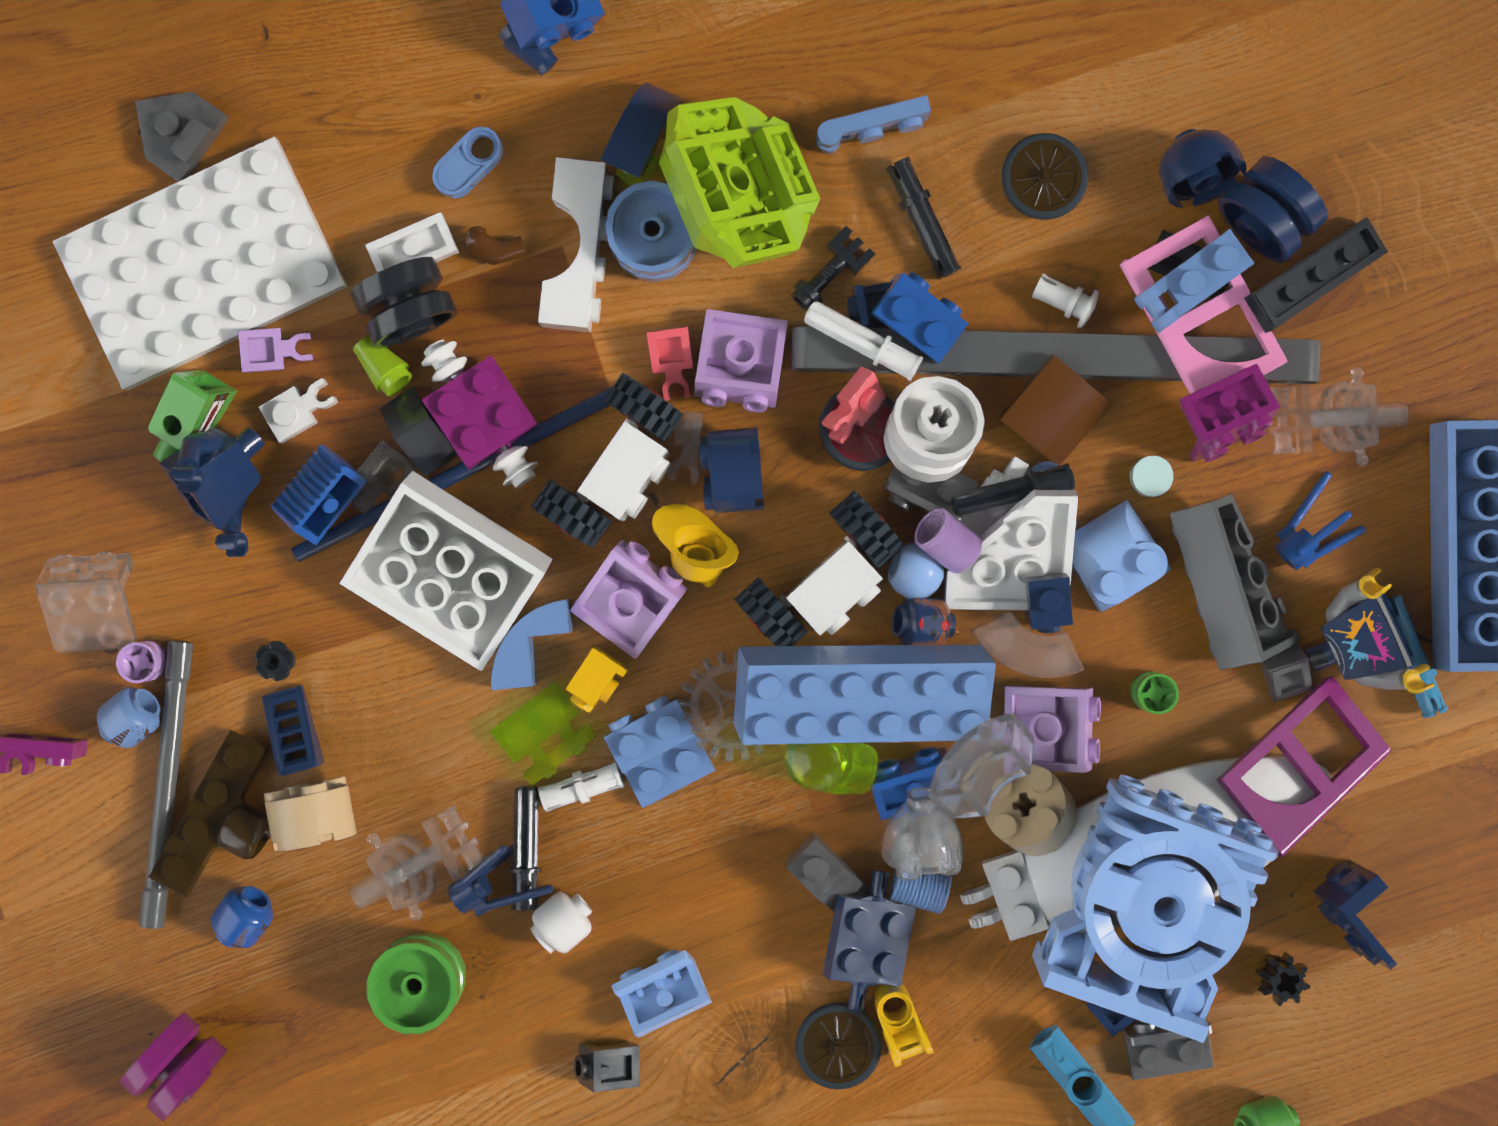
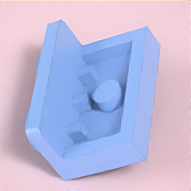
M679 950L668 951L657 958L658 963L644 970L642 967L628 970L620 976L621 981L612 985L614 994L620 998L636 1037H642L712 1003L696 962L686 950L681 952Z

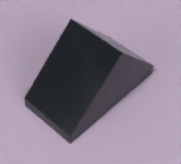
M414 386L379 408L395 442L425 477L458 456L423 405L422 397Z

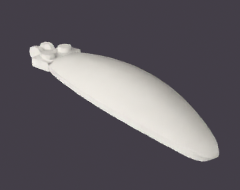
M1264 756L1241 777L1246 785L1257 794L1279 804H1298L1315 794L1285 756ZM1240 757L1181 766L1138 779L1144 784L1143 789L1157 794L1160 789L1174 792L1184 799L1182 803L1196 808L1199 803L1210 805L1223 812L1222 817L1235 822L1238 817L1246 818L1216 780ZM1318 764L1326 776L1331 779L1332 776L1329 771ZM1109 792L1077 808L1076 825L1072 833H1069L1062 842L1063 845L1056 851L1042 856H1029L1014 850L983 860L982 865L989 883L963 892L960 898L963 904L971 905L994 895L998 907L974 914L968 919L971 928L976 929L988 926L1002 919L1009 939L1012 941L1049 929L1053 917L1074 909L1071 887L1074 863L1082 845L1089 837L1087 833L1090 826H1096L1100 817L1097 813L1099 803L1106 802ZM1176 854L1154 855L1174 856L1188 861L1207 880L1214 898L1219 896V890L1212 874L1200 863ZM1267 860L1264 867L1268 865L1271 861ZM1116 862L1113 864L1126 870L1132 867ZM1172 897L1159 899L1155 903L1154 909H1165L1172 902ZM1094 904L1095 911L1110 915L1113 927L1120 926L1114 910Z

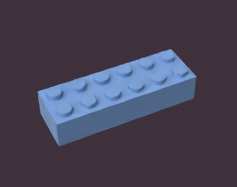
M1498 420L1444 421L1429 424L1432 666L1436 670L1449 672L1498 671Z
M981 645L739 647L733 725L743 745L987 740L996 662Z

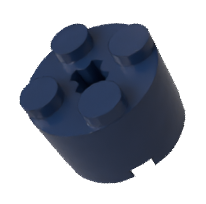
M758 427L708 431L707 436H700L701 469L710 470V476H704L705 510H714V514L764 510Z

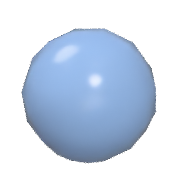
M913 542L905 544L893 555L888 570V581L893 589L908 599L929 597L938 589L944 578V566Z

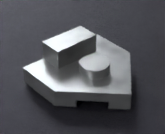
M193 91L135 101L145 158L178 182L189 177L230 119Z

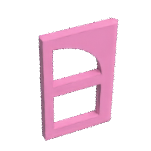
M1208 215L1131 259L1123 260L1120 267L1134 293L1138 296L1155 283L1147 268L1201 238L1208 245L1220 235ZM1241 274L1228 282L1229 290L1187 312L1170 326L1157 333L1189 394L1256 363L1263 375L1288 362L1272 331L1264 332L1245 301L1244 297L1251 292ZM1160 295L1158 298L1161 300L1163 305L1168 310L1169 308L1166 302L1164 301L1162 295ZM1239 304L1266 354L1246 362H1222L1198 352L1189 344L1183 334ZM1144 307L1143 309L1146 315L1148 316L1150 322H1152L1153 318L1150 316V314Z

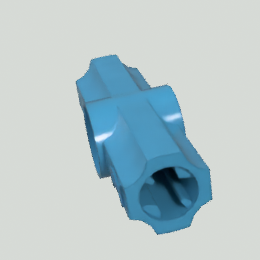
M1057 1024L1044 1028L1034 1037L1033 1041L1028 1045L1029 1048L1092 1126H1133L1135 1124V1120ZM1081 1076L1091 1077V1082L1087 1089L1083 1091L1072 1090L1073 1083L1077 1078Z

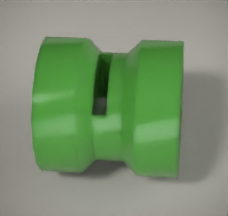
M1145 671L1133 679L1130 685V697L1132 702L1144 711L1152 714H1165L1176 706L1179 699V689L1171 677L1155 671Z

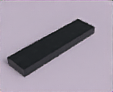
M1366 217L1244 297L1264 332L1268 333L1386 254L1388 250L1368 217Z

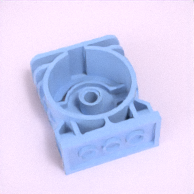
M1120 775L1118 780L1109 779L1106 786L1109 792L1106 802H1100L1097 808V813L1100 816L1096 826H1090L1087 833L1089 837L1082 845L1076 857L1071 882L1074 909L1053 917L1044 941H1037L1032 957L1044 987L1204 1043L1210 1029L1205 1019L1218 991L1212 975L1226 965L1239 949L1248 928L1250 906L1254 907L1258 900L1257 895L1253 891L1256 884H1265L1268 874L1263 869L1267 860L1274 861L1276 859L1278 850L1273 846L1272 838L1260 833L1262 826L1249 819L1238 817L1236 822L1222 817L1223 812L1210 805L1199 803L1196 808L1182 803L1184 799L1174 792L1160 789L1157 794L1143 789L1144 784L1141 781L1127 775ZM1176 854L1200 863L1212 874L1219 890L1218 901H1214L1210 885L1194 865L1178 857L1154 855ZM1116 862L1132 867L1126 870L1113 864ZM1172 897V902L1168 907L1160 910L1154 909L1155 903L1159 899ZM1094 904L1114 910L1125 935L1135 945L1144 949L1128 947L1115 933L1110 915L1095 911ZM1096 952L1104 963L1093 960Z

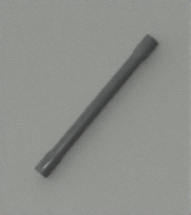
M168 640L165 667L166 687L148 863L139 926L142 928L159 929L165 926L168 897L167 887L148 878L172 835L186 691L191 673L193 642Z

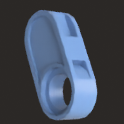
M487 127L473 128L437 162L433 168L432 178L434 185L441 194L452 199L464 197L499 163L503 155V146L497 134ZM482 137L489 138L494 143L493 153L485 159L476 158L471 150L475 140Z

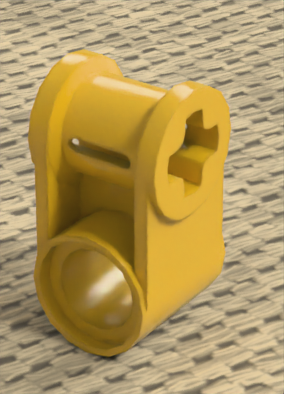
M881 984L875 991L874 1005L895 1067L901 1066L902 1060L925 1052L928 1055L934 1053L922 1020L918 1018L906 987L902 984L901 986ZM898 997L904 1000L903 1006L898 1011L889 1012L883 1009L884 1003L890 998Z

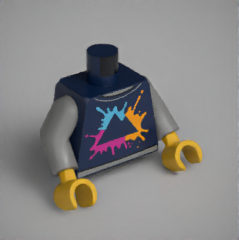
M1378 567L1374 568L1361 579L1343 587L1326 609V621L1321 626L1326 641L1307 648L1308 659L1315 671L1337 663L1345 680L1354 679L1362 686L1385 690L1407 689L1413 694H1419L1434 687V683L1426 684L1420 678V673L1430 670L1428 664H1421L1408 669L1414 666L1415 657L1385 594L1392 585L1391 583L1386 586L1379 585L1375 581L1374 576L1382 570Z

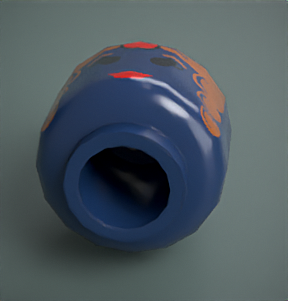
M906 598L901 605H897L894 609L892 632L896 638H899L902 645H945L947 639L951 638L955 633V615L950 613L947 603L941 598Z

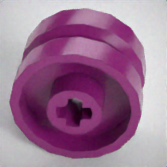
M185 1012L179 1015L154 1040L118 1082L134 1097L143 1095L158 1080L161 1085L149 1098L147 1108L162 1122L182 1102L186 1103L211 1076L212 1073L210 1071L228 1051L211 1036L204 1038L189 1053L186 1049L199 1034L200 1025Z

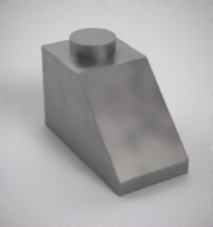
M815 832L786 860V869L832 911H835L838 894L857 896L869 893L870 887Z

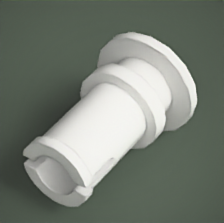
M1043 273L1033 292L1032 298L1064 311V317L1070 318L1072 315L1080 319L1077 327L1081 328L1089 320L1096 307L1099 291L1094 290L1090 297L1082 293L1083 288L1078 286L1077 289H1073Z

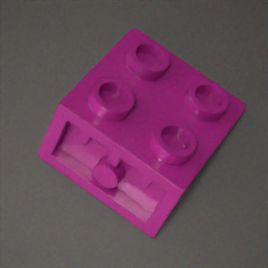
M1257 363L1180 399L1178 404L1197 438L1189 454L1192 462L1202 458L1205 459L1206 463L1214 461L1229 452L1228 446L1239 441L1243 445H1248L1266 435L1265 429L1273 424L1272 419L1280 409V405Z

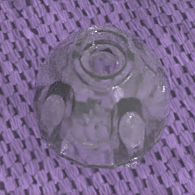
M914 788L909 790L906 801L894 813L885 829L882 840V858L890 867L896 869V876L898 878L915 880L922 874L940 873L942 875H956L961 871V862L964 859V846L960 829L954 816L940 802V793L934 789Z

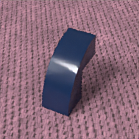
M648 82L642 84L619 119L601 161L638 178L644 177L660 138H666L668 112L677 105L682 104L684 99Z

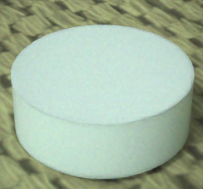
M1147 456L1139 459L1130 471V483L1133 489L1145 497H1155L1164 494L1173 482V470L1170 464L1159 456Z

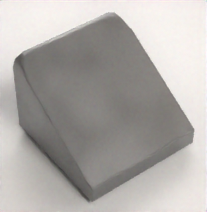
M1298 644L1260 662L1271 698L1274 702L1313 690L1309 659Z

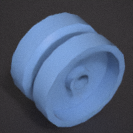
M655 181L633 184L620 193L609 208L605 226L608 243L613 256L624 271L640 280L659 282L672 279L687 269L696 255L697 248L693 246L668 184ZM656 226L659 233L653 237L648 236L647 229Z

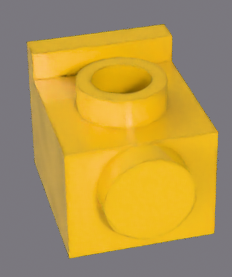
M597 646L593 647L566 687V690L573 694L570 701L590 713L599 699L607 703L616 690L619 682L613 679L615 675L618 674L624 677L630 668Z

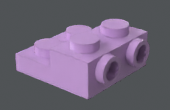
M706 309L694 397H701L704 404L712 407L724 406L726 401L743 403L742 406L745 410L755 413L764 412L767 410V407L775 408L788 320Z
M621 540L610 552L570 611L636 659L688 588L681 584L683 578L672 567L663 566L660 568L648 559L650 553L643 545L634 541H630L627 544Z
M1005 686L1004 768L1007 769L1018 764H1034L1044 767L1049 771L1086 773L1092 770V763H1098L1100 759L1099 738H1092L1093 722H1099L1101 716L1100 697H1093V688Z

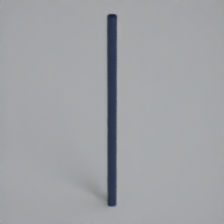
M612 387L538 423L537 427L510 444L512 447H529L610 406L604 399ZM497 453L493 454L469 471L461 462L427 480L444 490L493 465L498 455ZM392 497L330 528L317 545L306 540L292 547L294 557L298 562H301L376 524Z

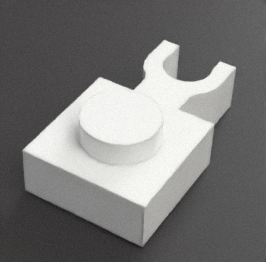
M321 378L311 384L304 395H301L298 388L293 386L259 406L261 413L279 443H284L317 424L318 422L312 414L313 411L328 409L339 403L337 398L333 396L324 402L318 400V391L328 385L325 379Z

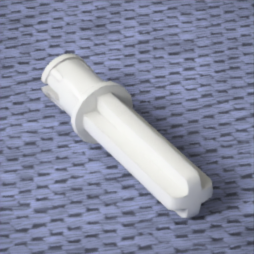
M813 302L805 315L804 321L806 324L874 360V366L880 363L907 378L910 382L923 360V357H919L891 342V336L888 335L887 338H884L820 302Z

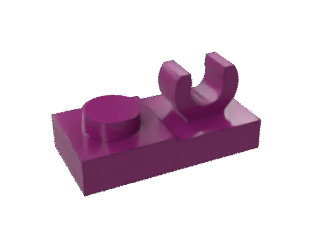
M15 733L0 734V752H5L0 757V773L11 772L14 758L19 759L22 763L21 775L33 773L35 769L34 757L45 758L46 765L69 766L71 765V760L86 756L88 739Z

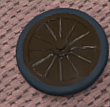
M1039 133L1022 139L1010 150L1003 164L1002 185L1007 199L1019 212L1034 219L1050 220L1064 216L1079 204L1087 188L1088 169L1082 153L1071 141L1056 134Z
M846 1003L826 1004L812 1011L800 1025L795 1041L796 1057L803 1072L816 1084L836 1090L848 1089L864 1082L877 1067L882 1049L881 1036L872 1018L864 1011L849 1009Z

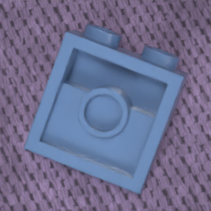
M664 695L644 706L648 713L634 720L630 714L623 716L608 725L611 732L604 736L622 774L624 773L642 808L715 771V767L678 697L669 701L667 695Z

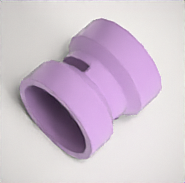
M150 640L127 644L117 655V671L123 679L131 683H142L159 679L165 674L167 650L160 643Z

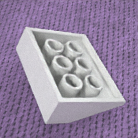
M412 471L398 487L339 584L482 671L543 578L553 559Z

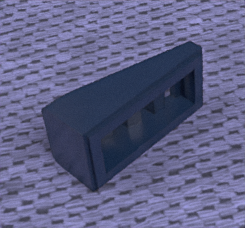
M303 685L262 696L279 777L324 764V758ZM291 700L296 701L297 708L277 713L275 705ZM299 716L300 724L286 728L281 727V720ZM302 732L304 740L286 744L285 736ZM306 749L307 756L294 760L290 759V752Z

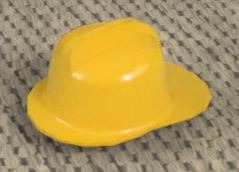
M670 504L662 506L655 512L652 519L653 532L670 551L672 567L680 577L688 581L700 582L710 588L716 583L723 569L730 567L736 562L739 554L737 545L699 510L687 505Z

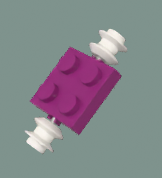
M444 339L433 343L424 351L426 358L421 364L423 367L432 365L436 370L432 377L433 382L448 381L449 383L423 398L422 403L467 470L469 471L497 453L498 457L492 469L493 471L503 470L507 478L503 483L504 487L513 484L515 489L532 480L536 476L533 469L538 465V462L528 463L524 455L528 450L527 446L512 447L510 443L537 427V422L493 357L489 356L462 373L467 358L454 355L453 350L457 343L455 341L446 343Z

